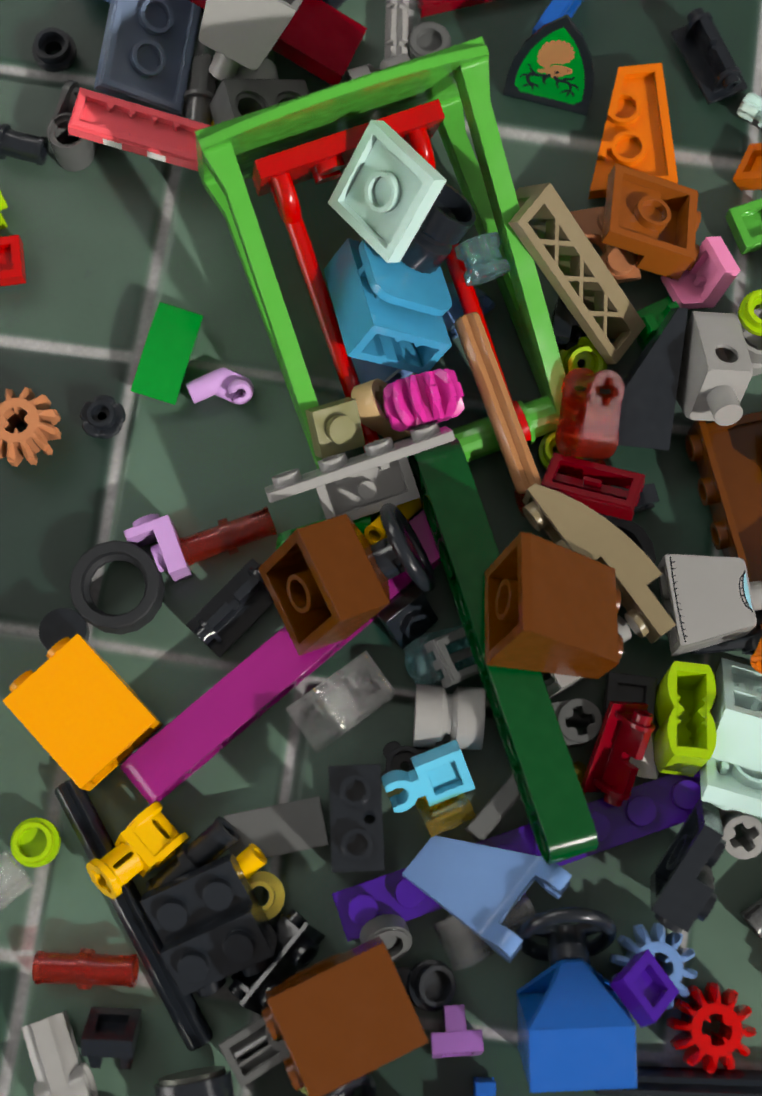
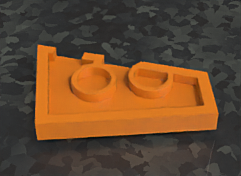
M662 63L618 67L588 199L606 197L608 175L615 163L678 184Z

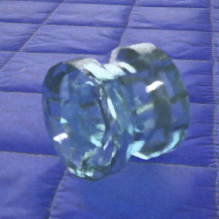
M490 232L473 237L454 248L457 259L463 261L466 269L463 275L466 286L483 284L511 271L509 261L501 255L499 248L502 240L498 232Z

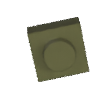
M346 397L305 410L315 456L323 459L365 445L356 399Z

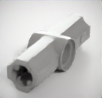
M67 1011L21 1027L37 1079L34 1082V1096H98L92 1071L87 1063H82Z

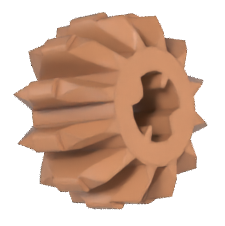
M24 387L17 398L12 389L6 388L4 395L6 400L0 403V460L7 456V461L10 465L18 467L25 457L30 465H37L38 457L36 453L42 450L44 454L52 455L53 449L48 444V441L61 439L60 430L54 426L60 422V414L56 409H50L51 401L46 395L42 394L35 398V393L32 389ZM21 422L27 426L22 432L15 428Z

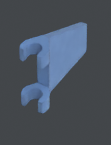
M436 835L429 839L402 873L403 877L478 935L508 963H511L522 949L521 943L523 940L513 931L501 924L534 880L549 894L559 900L571 883L569 880L572 875L556 863L546 864L542 856Z

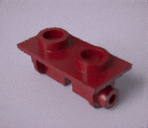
M610 701L581 784L583 792H604L603 800L617 807L622 806L624 800L630 799L631 790L639 770L638 767L629 762L630 757L635 760L643 759L649 739L655 729V725L652 723L654 715L647 711L649 706L647 703Z

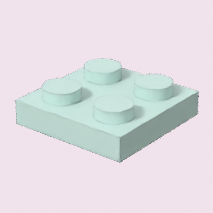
M371 120L335 187L328 204L387 263H397L403 258L447 180L385 121Z

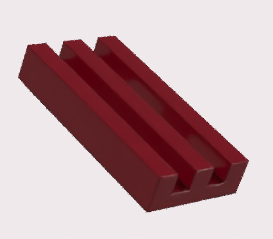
M553 453L541 486L559 491L583 503L597 513L632 521L635 506L637 507L640 492L644 488L645 475ZM557 471H558V472H562V473H566V474H570V475H574V476H578V477H582L583 479H579V478H575V477H571V476L559 474V473H557ZM602 483H606V484H610V485H614V486H618V487H622V488H627V489H630V490L627 491V490H623V489H619V488H615V487L603 485Z

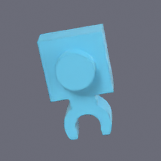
M457 740L411 757L415 768L411 771L392 770L381 777L386 793L397 788L404 789L401 793L389 797L394 813L409 810L416 803L417 799L426 796L430 807L475 789Z

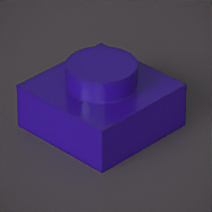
M649 949L635 954L609 984L641 1028L655 1023L679 993L677 987Z

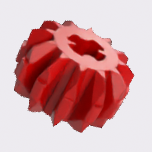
M707 982L704 995L697 986H688L687 988L690 991L688 997L691 1003L688 1004L679 998H674V1007L683 1013L681 1018L670 1017L666 1021L668 1027L682 1031L670 1040L671 1046L676 1050L687 1048L684 1053V1062L693 1067L701 1060L703 1070L707 1073H715L718 1060L726 1069H735V1060L732 1052L735 1051L748 1057L751 1051L748 1046L740 1043L742 1036L753 1037L756 1035L754 1027L741 1024L743 1020L752 1014L751 1008L744 1004L735 1006L738 1000V992L728 988L721 994L717 983ZM710 1015L712 1019L720 1022L719 1032L711 1031L712 1039L709 1035L703 1033L701 1029L703 1021L711 1023Z

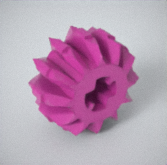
M447 368L425 371L398 379L395 382L388 383L382 392L386 418L389 419L392 429L399 432L409 431L431 422L447 421L458 417L465 409L461 382H458L455 371Z

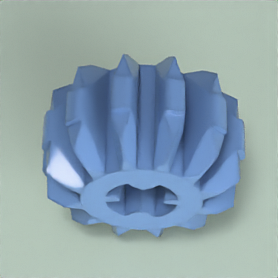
M655 922L651 927L650 936L642 924L633 926L635 943L624 935L618 937L617 942L627 952L625 957L619 954H611L610 962L625 966L639 952L649 949L654 957L655 952H657L659 955L655 959L663 962V970L679 990L678 995L684 998L690 995L688 988L680 982L682 977L689 979L697 978L696 970L683 967V962L691 960L695 956V952L691 948L677 950L682 942L683 934L671 932L665 938V927L661 923ZM615 973L612 976V980L617 976L618 973ZM674 1000L666 1008L667 1010L674 1008Z

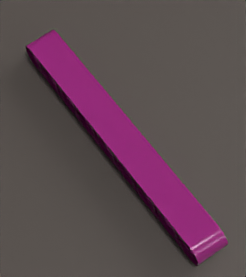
M422 510L409 523L419 538L434 570L441 564V560L424 510ZM406 571L389 580L390 601L410 584H414ZM377 614L347 639L301 656L298 655L284 626L133 753L122 764L120 769L150 805L156 801H162L378 617Z

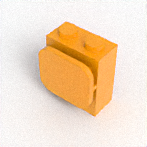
M77 633L72 639L65 637L54 644L46 654L48 660L35 672L28 670L16 678L9 687L11 693L2 702L80 789L91 791L163 724L112 666L100 656L87 640Z

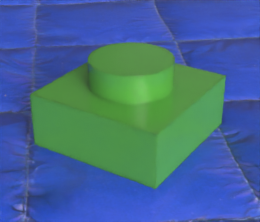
M762 198L730 208L725 218L741 255L762 249Z

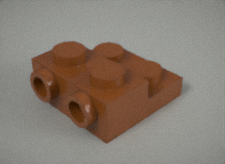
M615 163L608 175L602 243L636 253V268L678 281L686 270L691 271L699 256L700 247L695 244L696 231L701 221V212L697 210L698 190Z

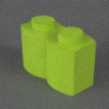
M674 661L656 688L654 715L660 727L654 737V762L659 773L694 777L714 752L717 734L714 719L709 711L713 706L716 696V682L712 669L707 664Z

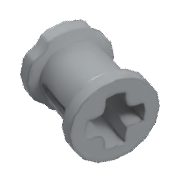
M719 809L724 834L722 839L726 841V851L737 859L746 860L754 858L761 853L762 823L750 814L736 810ZM741 823L743 825L741 827L743 836L735 839L736 832L733 827Z

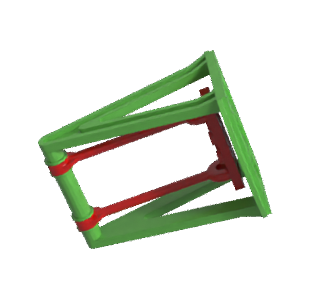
M483 37L475 38L195 131L198 172L203 187L226 220L317 469H319L318 461L322 460V458L315 456L305 410L318 407L319 404L244 180L248 178L253 179L258 197L272 193L279 215L290 237L345 398H351L353 387L359 385L360 381L352 358L347 356L335 310L302 217L301 206L294 185L310 179H314L317 185L340 177L342 175L340 169L346 168L371 120L385 121L435 170L436 163L430 139L438 129L463 196L469 201L475 211V227L542 396L524 404L520 400L512 401L527 444L532 445L535 443V438L577 423L574 404L534 259L508 224L520 207L490 101V54ZM464 112L472 137L475 152L477 155V159L466 133ZM457 243L452 245L451 253L445 260L464 315L472 312H477L480 315L510 395L460 244ZM488 416L452 429L454 436L459 440L467 462L501 451ZM361 423L365 445L379 440L377 432Z

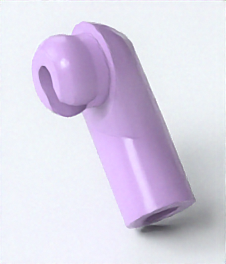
M224 367L185 383L194 404L216 395L233 404L241 405L249 402L254 392L250 379Z

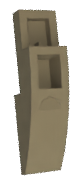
M536 483L527 488L522 500L526 506L522 510L535 530L540 531L543 529L553 543L615 568L616 587L621 592V604L627 611L624 617L638 637L643 638L646 636L652 644L676 626V623L649 589V586L662 573L645 552L623 531L596 511L559 491Z

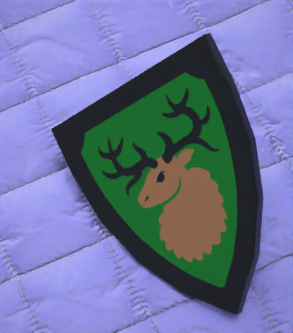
M568 14L545 24L524 42L512 61L503 95L587 116L595 77L592 55L583 34Z

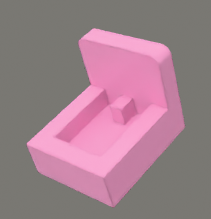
M721 236L706 237L700 245L698 259L691 271L686 270L678 281L665 276H661L660 279L673 302L676 301L680 308L715 307L741 270Z

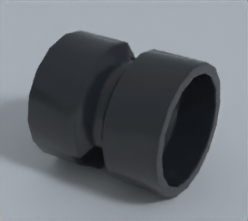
M446 183L444 184L401 259L410 268L421 273L430 274L435 272L451 253L452 245L459 243L475 224V211L469 201L459 191Z

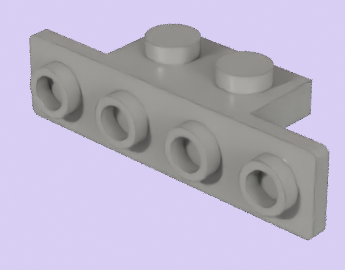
M431 422L411 429V437L393 443L391 437L383 438L366 444L364 446L366 453L348 459L346 453L326 457L318 461L319 469L301 474L298 468L279 473L271 478L273 484L265 487L268 501L272 503L316 488L326 520L347 514L353 521L379 512L384 504L391 503L397 506L420 498L407 456L456 440L453 430L447 426L439 428L438 422Z

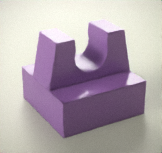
M464 1004L444 1006V1032L430 1034L431 1059L482 1055L484 1052L482 1029H466Z

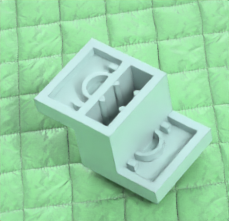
M721 658L716 671L717 700L711 712L716 726L717 739L711 758L700 769L701 800L723 810H736L762 819V673H759L750 665Z

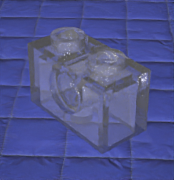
M365 651L285 709L317 754L393 699L395 690L367 651Z

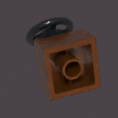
M387 503L381 507L380 518L387 538H383L372 545L349 516L343 514L296 529L258 568L299 656L347 639L390 604L389 580L406 571L420 590L430 592L435 588L436 579L428 556L410 523L395 505Z

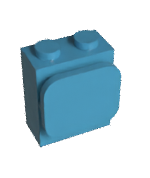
M347 238L323 269L347 356L418 374L425 371L428 372L452 346L442 317L451 308L452 299L441 266L435 272L428 274L416 271L402 261L387 263L364 239L360 242Z

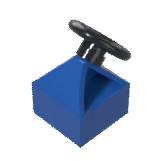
M586 907L554 908L531 916L519 926L516 935L523 940L521 951L532 958L548 961L550 966L547 970L516 990L518 1050L530 1093L637 1088L635 1023L628 1009L609 985L611 982L595 970L590 962V957L606 950L616 938L617 929L614 921L601 911ZM562 923H579V924H576V925H571V924H565V925H560V926L556 925V924H562ZM600 933L596 938L587 941V936ZM531 936L547 938L548 946L532 941Z

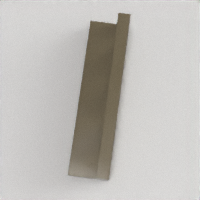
M549 182L519 187L515 192L520 209L508 224L606 364H617L644 329L645 323L552 184ZM609 339H616V340H615L614 343L612 344Z

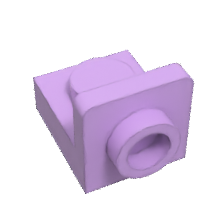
M159 514L143 516L133 522L132 528L124 531L127 542L133 543L138 547L158 542V544L150 546L157 568L160 573L168 570L175 583L193 576L176 528L168 514L162 517Z

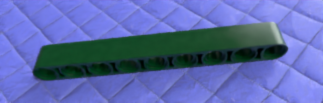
M455 437L456 440L410 455L408 460L420 494V501L535 841L546 864L551 865L596 850L598 848L597 833L541 672L485 665V570L500 554L463 448Z

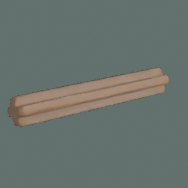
M477 312L468 313L457 318L454 326L516 492L525 494L527 488L535 483L541 485L542 481L480 315Z

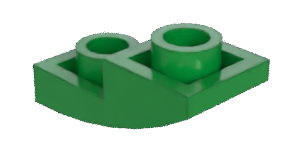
M161 301L159 302L131 388L132 392L173 405L177 404L204 315Z

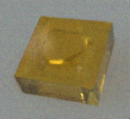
M465 793L430 807L426 796L418 798L415 803L416 809L431 837L444 831L452 830L476 817L471 802Z

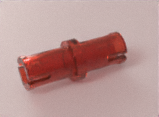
M265 506L263 509L230 521L226 517L217 520L218 525L186 537H180L179 542L188 566H192L194 563L227 551L230 555L238 553V547L271 535H277V531L268 507Z
M83 948L79 953L37 951L32 965V980L35 981L34 984H76L79 990H90L93 985L128 986L129 988L136 987L139 975V957H137V954H95L93 948Z

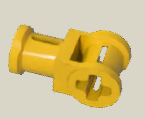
M159 801L148 806L132 820L126 829L119 834L114 844L115 848L100 860L94 858L86 864V869L93 883L104 895L111 899H116L122 894L121 887L139 873L144 878L155 867L159 868L175 855L176 849L183 843H187L191 838L186 832L180 833L161 812L163 806Z

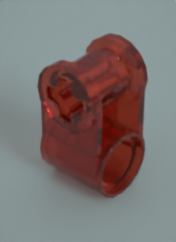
M574 368L568 372L562 384L560 416L555 433L556 446L561 455L599 460L609 459L613 456L619 442L618 428L621 404L624 397V383L617 372L599 370L594 373L587 368ZM575 386L586 387V391H576L574 388ZM600 389L611 390V394H602L599 392Z

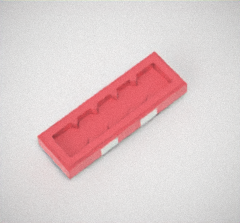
M80 87L68 124V134L198 172L195 131L210 127L211 125Z

